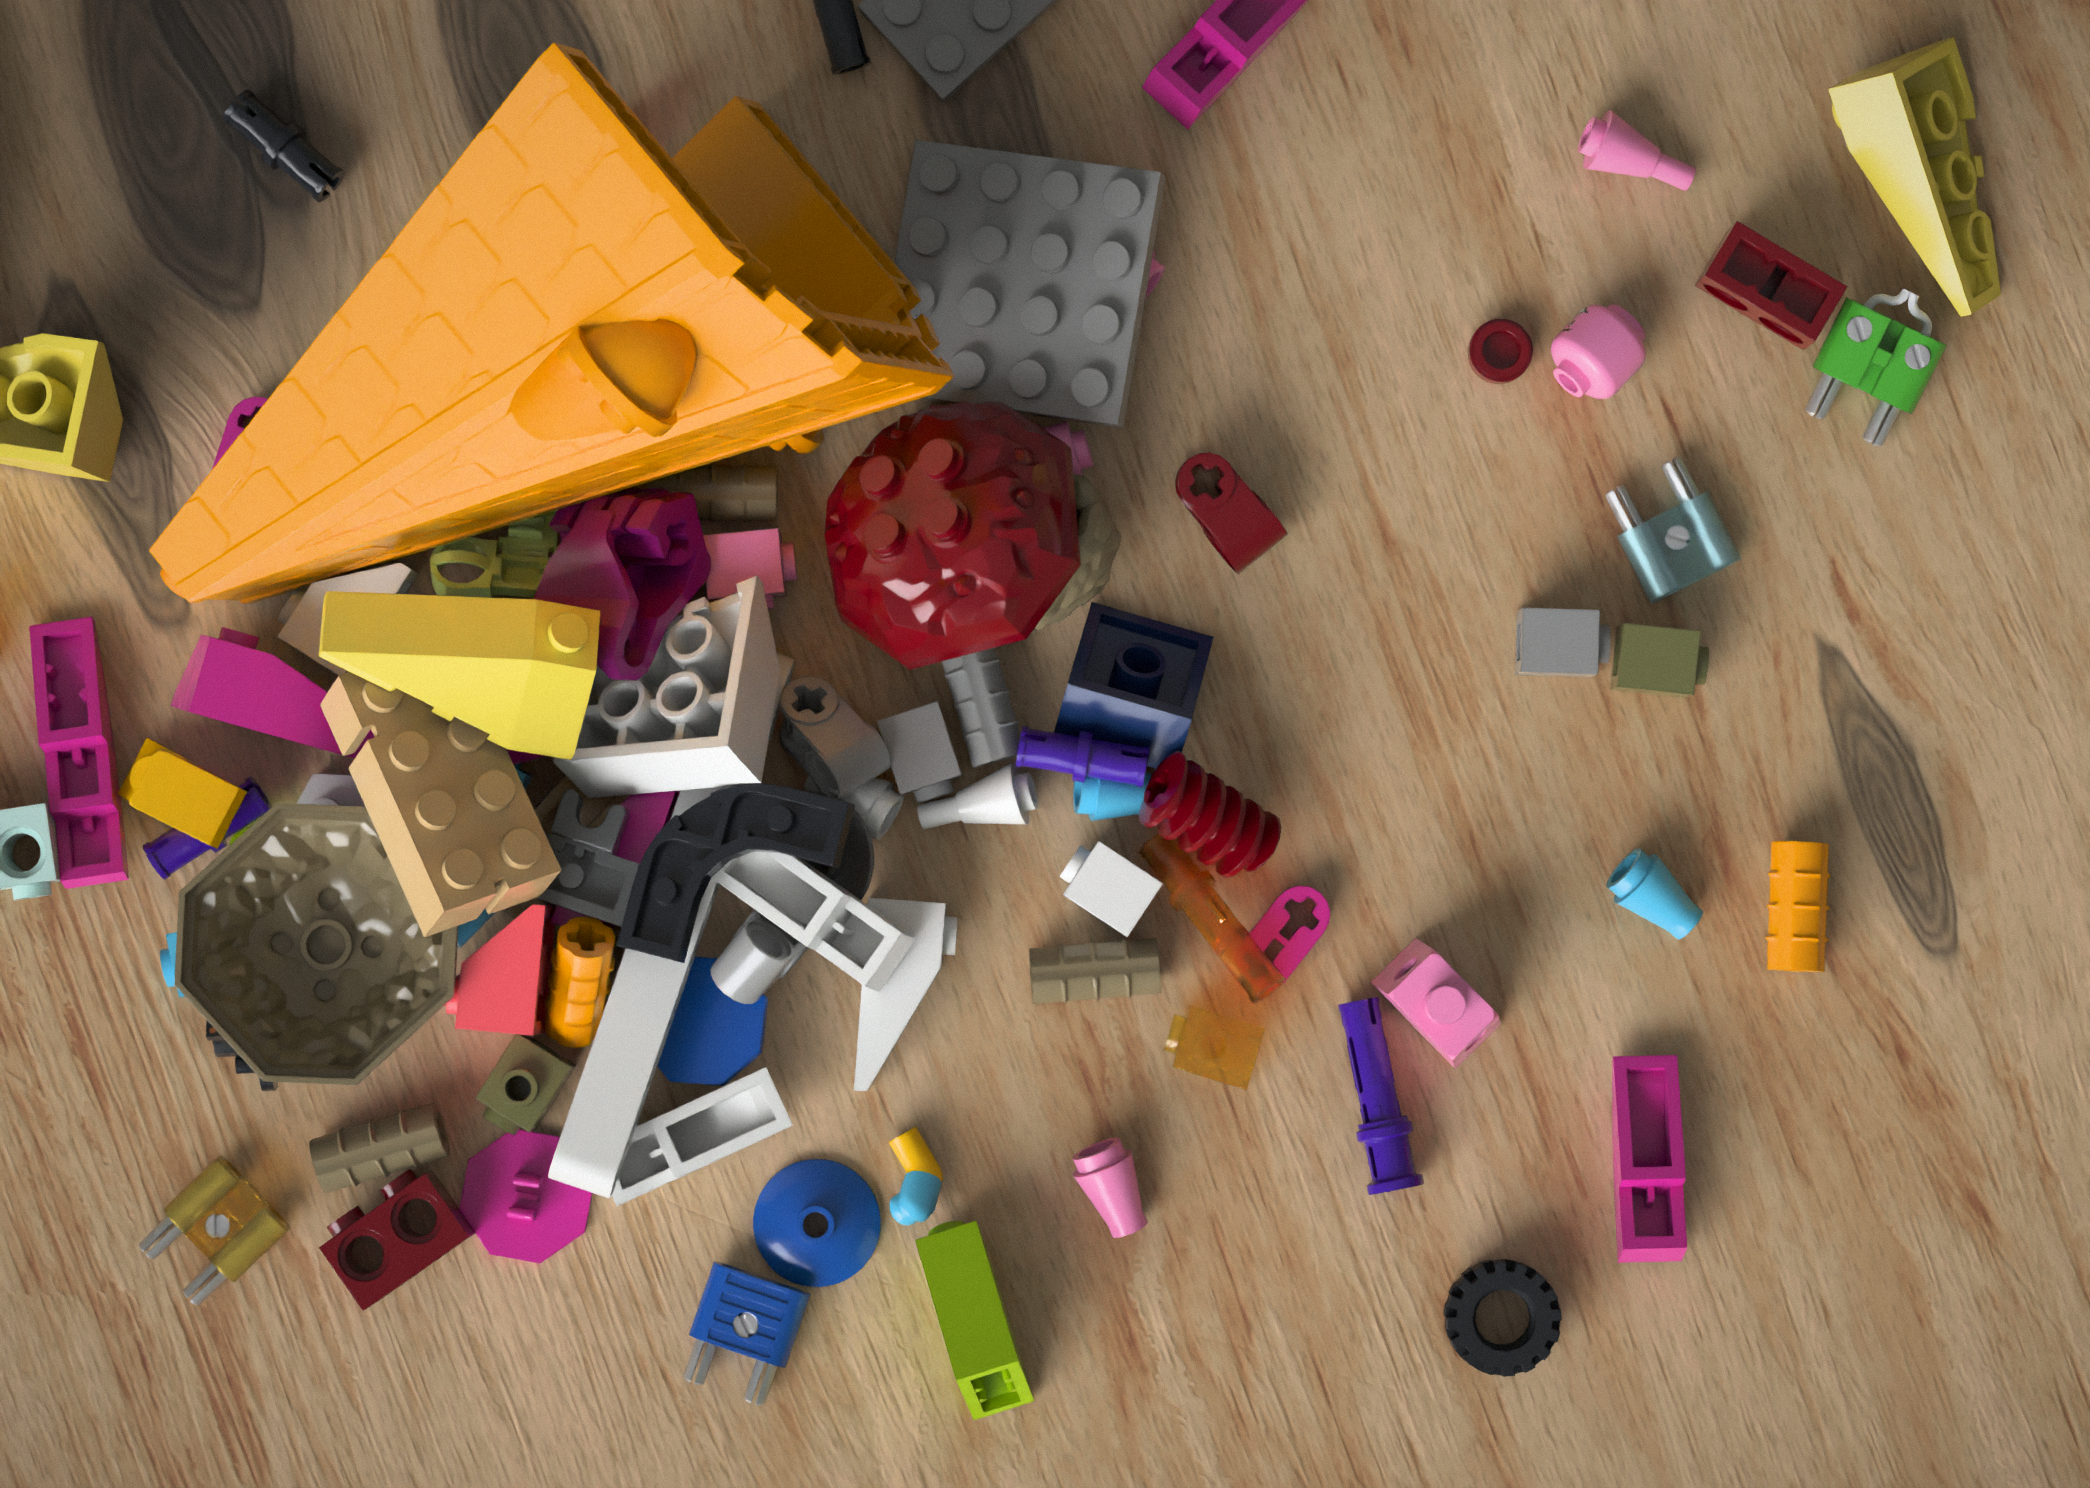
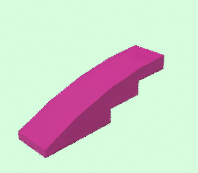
M85 617L29 626L38 743L45 753L49 813L56 824L60 882L66 889L129 880L121 796L118 795L120 787L115 746L95 620L93 617Z

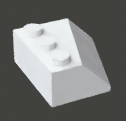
M758 576L737 583L736 593L709 603L705 597L687 603L683 608V614L676 616L667 627L648 672L637 681L611 679L597 666L575 754L571 760L556 757L553 760L558 768L587 798L762 783L780 666L763 583Z

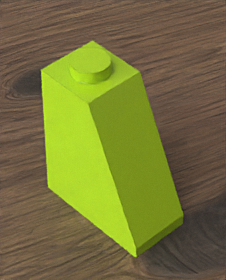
M949 1221L935 1226L929 1231L928 1236L916 1239L915 1242L955 1379L973 1420L1034 1402L989 1253L977 1221L966 1224L962 1221Z

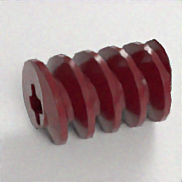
M1179 751L1167 756L1157 766L1146 787L1139 810L1140 823L1148 828L1158 825L1160 836L1168 841L1177 838L1180 849L1186 853L1196 851L1197 860L1206 866L1215 864L1216 872L1225 878L1235 876L1243 868L1250 872L1264 865L1274 854L1281 835L1282 826L1279 817L1270 811H1263L1262 806L1250 798L1244 799L1241 792L1232 786H1225L1223 780L1212 773H1206L1205 769L1192 760L1186 761L1185 755Z

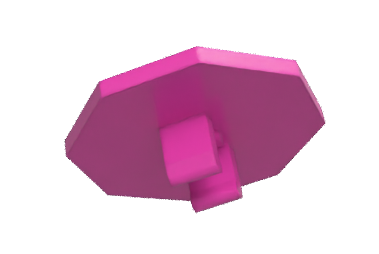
M519 1129L516 1135L507 1132L468 1159L459 1211L490 1255L542 1263L586 1232L593 1193L548 1178L560 1136Z

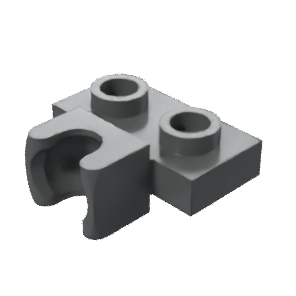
M567 789L562 796L551 828L552 834L545 833L559 863L561 872L542 895L535 899L622 927L632 885L639 867V863L615 856L628 822L629 809L620 805H613L600 826L586 828L582 826L580 821L583 799L576 791Z

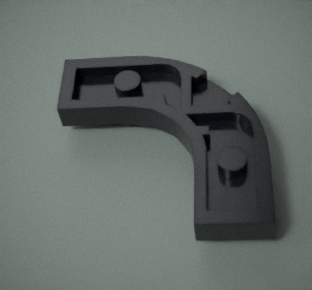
M773 784L737 785L710 793L711 796L696 803L680 816L675 815L669 820L649 845L639 864L632 885L617 946L685 963L701 899L711 878L730 860L751 852H772L839 868L855 805L846 801Z

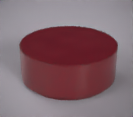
M1494 319L1484 323L1473 334L1468 345V360L1472 370L1482 380L1492 384H1506L1519 378L1530 365L1533 355V345L1529 334L1520 324L1509 319Z

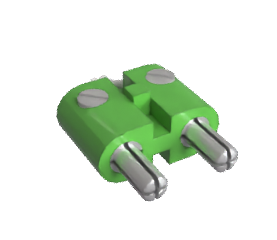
M1902 289L1897 296L1876 294L1870 297L1864 305L1846 297L1812 367L1823 372L1805 408L1809 415H1814L1832 377L1833 380L1815 414V418L1825 419L1843 382L1869 393L1871 396L1880 399L1863 434V439L1868 443L1872 442L1874 446L1880 447L1883 445L1900 410L1913 414L1947 347L1941 341L1930 337L1932 322L1929 316L1919 309L1917 305L1918 295ZM1908 299V309L1912 316L1922 323V332L1900 323L1873 308L1880 303L1891 306L1900 305Z

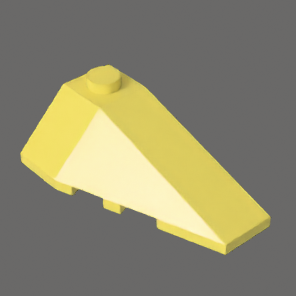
M1954 37L1941 40L1861 70L1829 88L1828 90L1833 102V117L1843 132L1848 150L1960 317L1973 314L2000 296L2001 289L1991 220L1985 212L1978 210L1976 198L1977 179L1985 177L1982 156L1970 155L1966 121L1976 119L1974 99Z

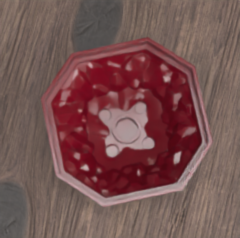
M998 401L981 403L959 402L946 406L931 404L929 409L903 415L898 421L882 429L870 441L863 453L853 459L827 499L824 532L826 553L835 603L841 621L909 670L1027 639L1081 565L1071 448L1065 442L1005 403Z

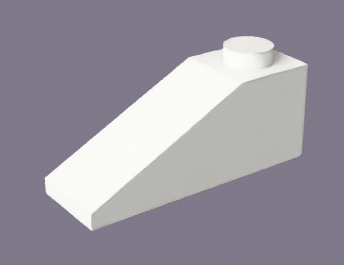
M868 898V905L916 940L880 992L862 985L854 1091L869 1090L942 968L943 955H955L958 917L946 916V903Z

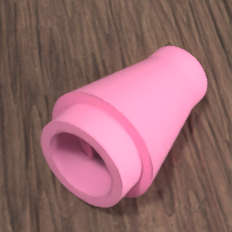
M1114 1137L1099 1141L1080 1150L1072 1157L1077 1168L1073 1173V1177L1108 1225L1113 1238L1127 1236L1147 1225L1148 1221L1142 1208L1132 1150L1124 1149L1120 1138Z

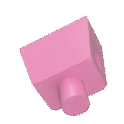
M1417 938L1403 949L1370 982L1455 1069L1501 1025L1499 1015L1433 948Z

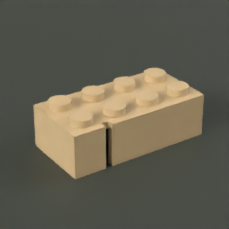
M351 672L337 677L320 703V706L343 756L355 753L370 729L375 737L366 741L348 769L423 936L427 937L475 920L484 909H486L489 915L540 897L561 872V868L507 749L487 740L488 733L456 717L452 721H448L432 713L433 706L399 689L388 691Z

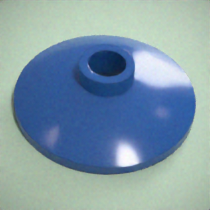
M826 1159L799 1161L775 1174L761 1191L753 1216L755 1241L767 1264L783 1278L809 1287L835 1285L855 1275L872 1256L877 1246L881 1229L878 1202L867 1182L848 1166ZM812 1212H819L827 1218L828 1229L821 1236H812L804 1228V1219Z

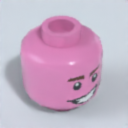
M1614 304L1607 307L1590 305L1583 308L1556 335L1552 342L1551 354L1557 366L1553 373L1557 382L1575 397H1582L1584 394L1597 399L1612 397L1642 367L1645 361L1646 351L1643 342L1646 335L1642 326L1628 311Z

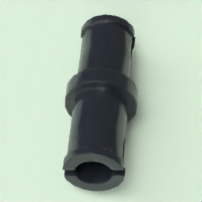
M245 90L240 93L238 99L243 104L239 107L238 104L232 101L223 115V121L233 126L263 152L262 160L274 170L280 167L306 189L318 203L327 199L330 193L325 188L329 186L335 191L342 182L345 172L340 167H336L305 140L306 132L295 122L285 123L257 99L251 90Z

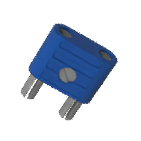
M714 1261L689 1335L696 1338L683 1378L689 1383L691 1382L704 1342H707L708 1345L694 1384H704L716 1347L718 1346L757 1359L744 1395V1399L749 1403L753 1400L764 1364H769L755 1405H764L777 1366L785 1368L811 1294L740 1268Z

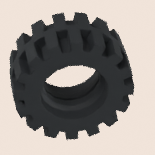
M1509 1259L1479 1262L1480 1264L1473 1268L1469 1267L1464 1271L1448 1292L1449 1296L1444 1304L1443 1313L1447 1336L1459 1356L1481 1372L1490 1375H1502L1503 1377L1515 1376V1374L1521 1372L1526 1373L1536 1368L1535 1365L1541 1360L1545 1361L1552 1353L1550 1350L1554 1343L1558 1342L1560 1335L1559 1326L1560 1321H1562L1561 1309L1557 1301L1558 1297L1547 1280L1526 1264ZM1499 1290L1512 1291L1521 1296L1527 1304L1529 1311V1322L1524 1334L1516 1341L1504 1345L1491 1343L1484 1339L1478 1331L1475 1321L1476 1310L1481 1300L1490 1293Z

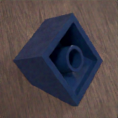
M1091 602L1054 733L1079 737L1080 731L1092 732V739L1137 747L1147 746L1149 747L1146 766L1157 768L1170 754L1176 751L1182 753L1214 637Z

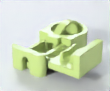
M557 510L510 524L508 536H499V542L497 540L478 539L470 536L436 547L430 558L432 585L437 595L493 598L494 595L534 598L547 562L550 559L548 558L549 552L554 553L558 548L559 532L554 531L549 526ZM498 544H499V548L502 549V554H499ZM447 563H465L485 569L478 579L469 583L451 582L440 574L441 569Z

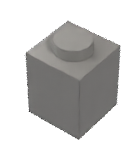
M1522 608L1518 610L1516 614L1515 675L1593 677L1597 675L1598 663H1608L1610 656V626L1599 625L1600 610Z
M938 701L877 721L881 737L890 754L891 767L900 795L904 796L914 792L917 803H921L954 792L950 780L962 777V773Z

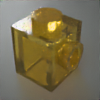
M1189 1005L1186 1017L1174 1014L1163 1051L1174 1054L1171 1063L1173 1068L1247 1090L1265 1028Z

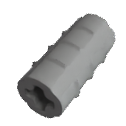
M995 648L942 661L945 670L944 677L947 679L954 701L953 708L957 711L963 732L962 738L966 742L973 768L1017 756L1021 737L1018 728L1019 720L1015 718L1009 697V689L1006 687L1000 667L1001 660L998 658Z

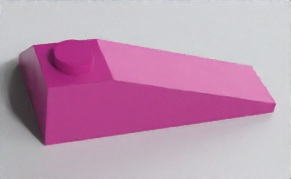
M225 627L221 628L218 639L205 635L200 636L174 693L171 703L172 707L342 755L320 706V703L328 693L326 690L275 655L256 650L260 637ZM371 729L356 752L346 755L347 757L355 759L366 741L375 738Z

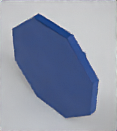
M694 958L657 1065L668 1081L672 1083L724 1086L763 1051L768 998L763 994L757 1002L743 1004L725 995L716 986L711 976L710 969L717 958Z

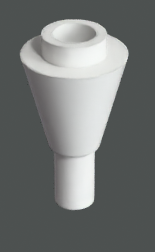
M1011 763L958 791L956 796L918 805L917 811L920 824L924 830L958 821L974 824L1028 825L1029 811L1038 809V799L1030 773L1020 774L1016 764Z

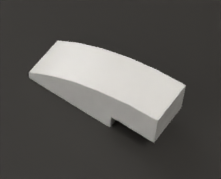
M751 852L730 860L712 877L720 885L803 945L821 954L865 987L878 992L881 991L916 940L849 891L797 857L772 852Z
M767 1067L636 1126L612 1194L616 1206L793 1126Z

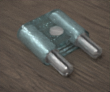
M1682 457L1673 458L1672 463L1668 460L1662 466L1680 504L1643 522L1626 486H1616L1615 490L1634 527H1632L1615 491L1610 489L1605 495L1624 532L1618 535L1617 538L1651 604L1742 559L1708 491L1700 494Z

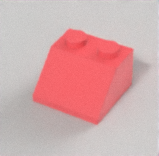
M532 904L461 963L460 974L456 975L455 996L446 1004V1013L456 1014L455 1029L532 1036L546 1033L544 1026L547 1010L544 1004L546 995L550 991L548 977L549 973L552 972L551 955L554 950L556 924L551 923V919L557 906Z

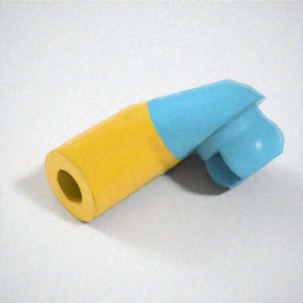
M914 1126L889 1141L890 1146L906 1171L900 1192L891 1198L889 1207L892 1217L898 1223L906 1226L912 1225L916 1221L923 1222L935 1211L943 1182L942 1169L917 1127Z

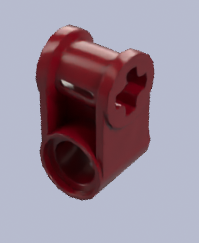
M1210 452L1199 453L1189 458L1178 470L1175 488L1180 501L1203 528V533L1213 547L1237 574H1240L1288 535L1281 522L1266 503L1253 490H1250L1230 463L1222 456ZM1197 466L1204 473L1214 468L1219 473L1221 478L1214 485L1219 493L1216 498L1213 499L1206 492L1198 497L1192 494L1189 487L1195 482V477L1191 472L1194 467Z

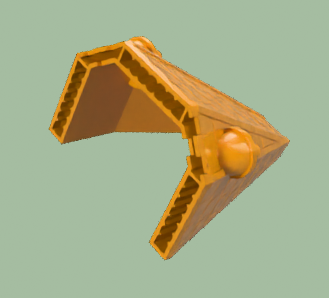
M553 42L538 57L492 118L431 192L339 311L328 322L286 378L279 384L244 431L237 437L194 494L180 509L149 549V552L161 565L160 575L165 584L174 593L182 598H186L190 603H199L205 600H237L242 604H252L308 587L313 582L347 575L769 445L774 450L781 451L788 444L800 454L812 453L823 443V428L936 394L954 375L949 364L941 357L938 359L932 352L940 343L930 320L922 313L915 320L911 315L910 311L921 301L917 289L759 102L735 96L671 158L582 50Z

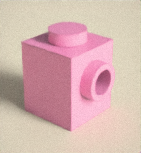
M778 528L703 535L707 552L711 558V570L706 580L707 600L709 602H714L736 593L737 583L758 576L763 583L768 610L774 609L773 598L787 596L786 581L798 580L794 542L782 543V535Z

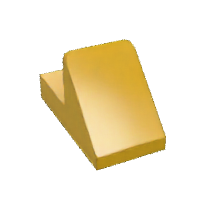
M146 738L118 795L130 801L129 804L133 808L218 849L247 791L165 745Z

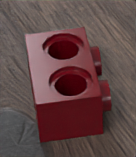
M1738 221L1726 231L1694 285L1802 350H1805L1816 341L1848 287Z
M412 1169L407 1170L379 1190L386 1200L366 1215L359 1206H356L326 1227L333 1238L320 1246L319 1249L362 1311L380 1301L475 1234L433 1170L424 1173L419 1178H417ZM413 1199L428 1201L436 1211V1225L429 1234H419L412 1231L405 1221V1209ZM360 1236L375 1238L383 1248V1262L375 1271H367L360 1268L353 1259L352 1248Z

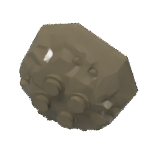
M276 803L179 891L174 985L262 1081L358 1085L455 996L458 926L427 937L423 936L366 807Z

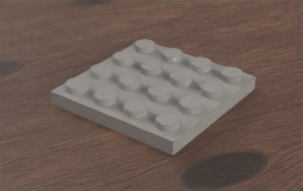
M915 140L894 263L914 285L921 298V301L910 311L913 319L915 320L922 313L930 320L940 343L932 352L938 359L941 357L949 364L954 375L936 394L920 399L951 404L998 401L1005 403L1020 414L1123 428L1166 176L1157 171Z

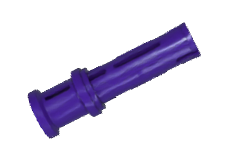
M1374 997L1339 1004L1338 1008L1346 1034L1347 1048L1363 1124L1358 1125L1359 1131L1356 1132L1358 1142L1365 1144L1372 1182L1366 1185L1368 1195L1423 1185V1175L1415 1172L1408 1134L1413 1131L1412 1121H1408L1407 1115H1401L1387 1041L1381 1021L1379 998Z

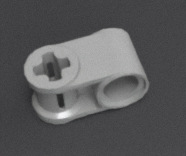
M811 676L792 680L784 687L781 694V711L785 718L780 726V743L784 750L811 776L815 785L826 797L839 800L890 768V754L882 737L873 726L860 718L831 684L824 679Z
M754 910L712 964L710 969L711 976L716 986L725 995L743 1004H753L760 999L778 978L782 979L807 951L808 947Z

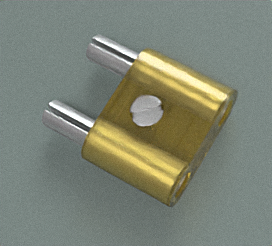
M219 1155L164 1208L167 1217L139 1243V1247L144 1252L175 1224L176 1226L146 1256L151 1259L157 1258L183 1232L211 1262L183 1289L186 1298L190 1297L217 1270L220 1271L190 1300L191 1303L200 1305L227 1278L235 1282L290 1229V1226L258 1190L226 1158Z

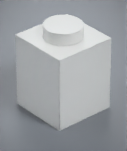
M1100 841L1097 842L1091 852L1080 845L1060 875V878L1070 884L1063 894L1065 897L1125 937L1129 936L1163 884Z

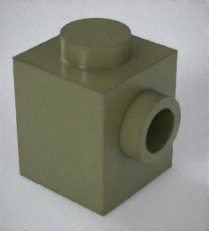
M515 1034L475 1099L488 1106L483 1116L506 1132L516 1135L520 1127L528 1132L535 1131L575 1069L576 1064L530 1035Z

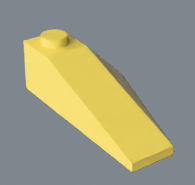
M42 333L24 337V342L0 347V464L110 482L123 417L105 344L95 340Z
M327 591L323 602L319 657L388 691L399 689L433 706L431 712L448 721H452L456 717L488 733L487 740L505 749L571 760L575 754L597 670L600 611L537 599Z

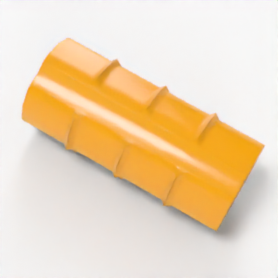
M1802 841L1771 842L1770 871L1767 873L1770 877L1769 903L1766 905L1769 909L1768 935L1765 937L1768 941L1767 970L1825 972L1826 942L1829 941L1826 937L1827 910L1830 909L1827 905L1828 879L1831 877L1828 873L1829 844Z
M572 918L567 924L561 926L558 930L556 949L552 951L551 955L553 970L549 973L548 977L550 991L545 998L544 1005L547 1012L544 1027L550 1038L555 1039L560 1045L566 1047H586L594 1040L607 1004L606 996L611 990L610 972L614 970L615 965L613 956L615 935L610 927L604 925L596 918Z

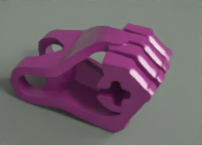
M633 486L558 509L549 524L554 531L560 532L561 544L547 562L533 599L600 611L597 666L611 679L637 681L648 672L667 627L708 579L711 570V558L707 552L696 508L697 503L692 493L684 491L669 493L668 489L660 487L641 489Z

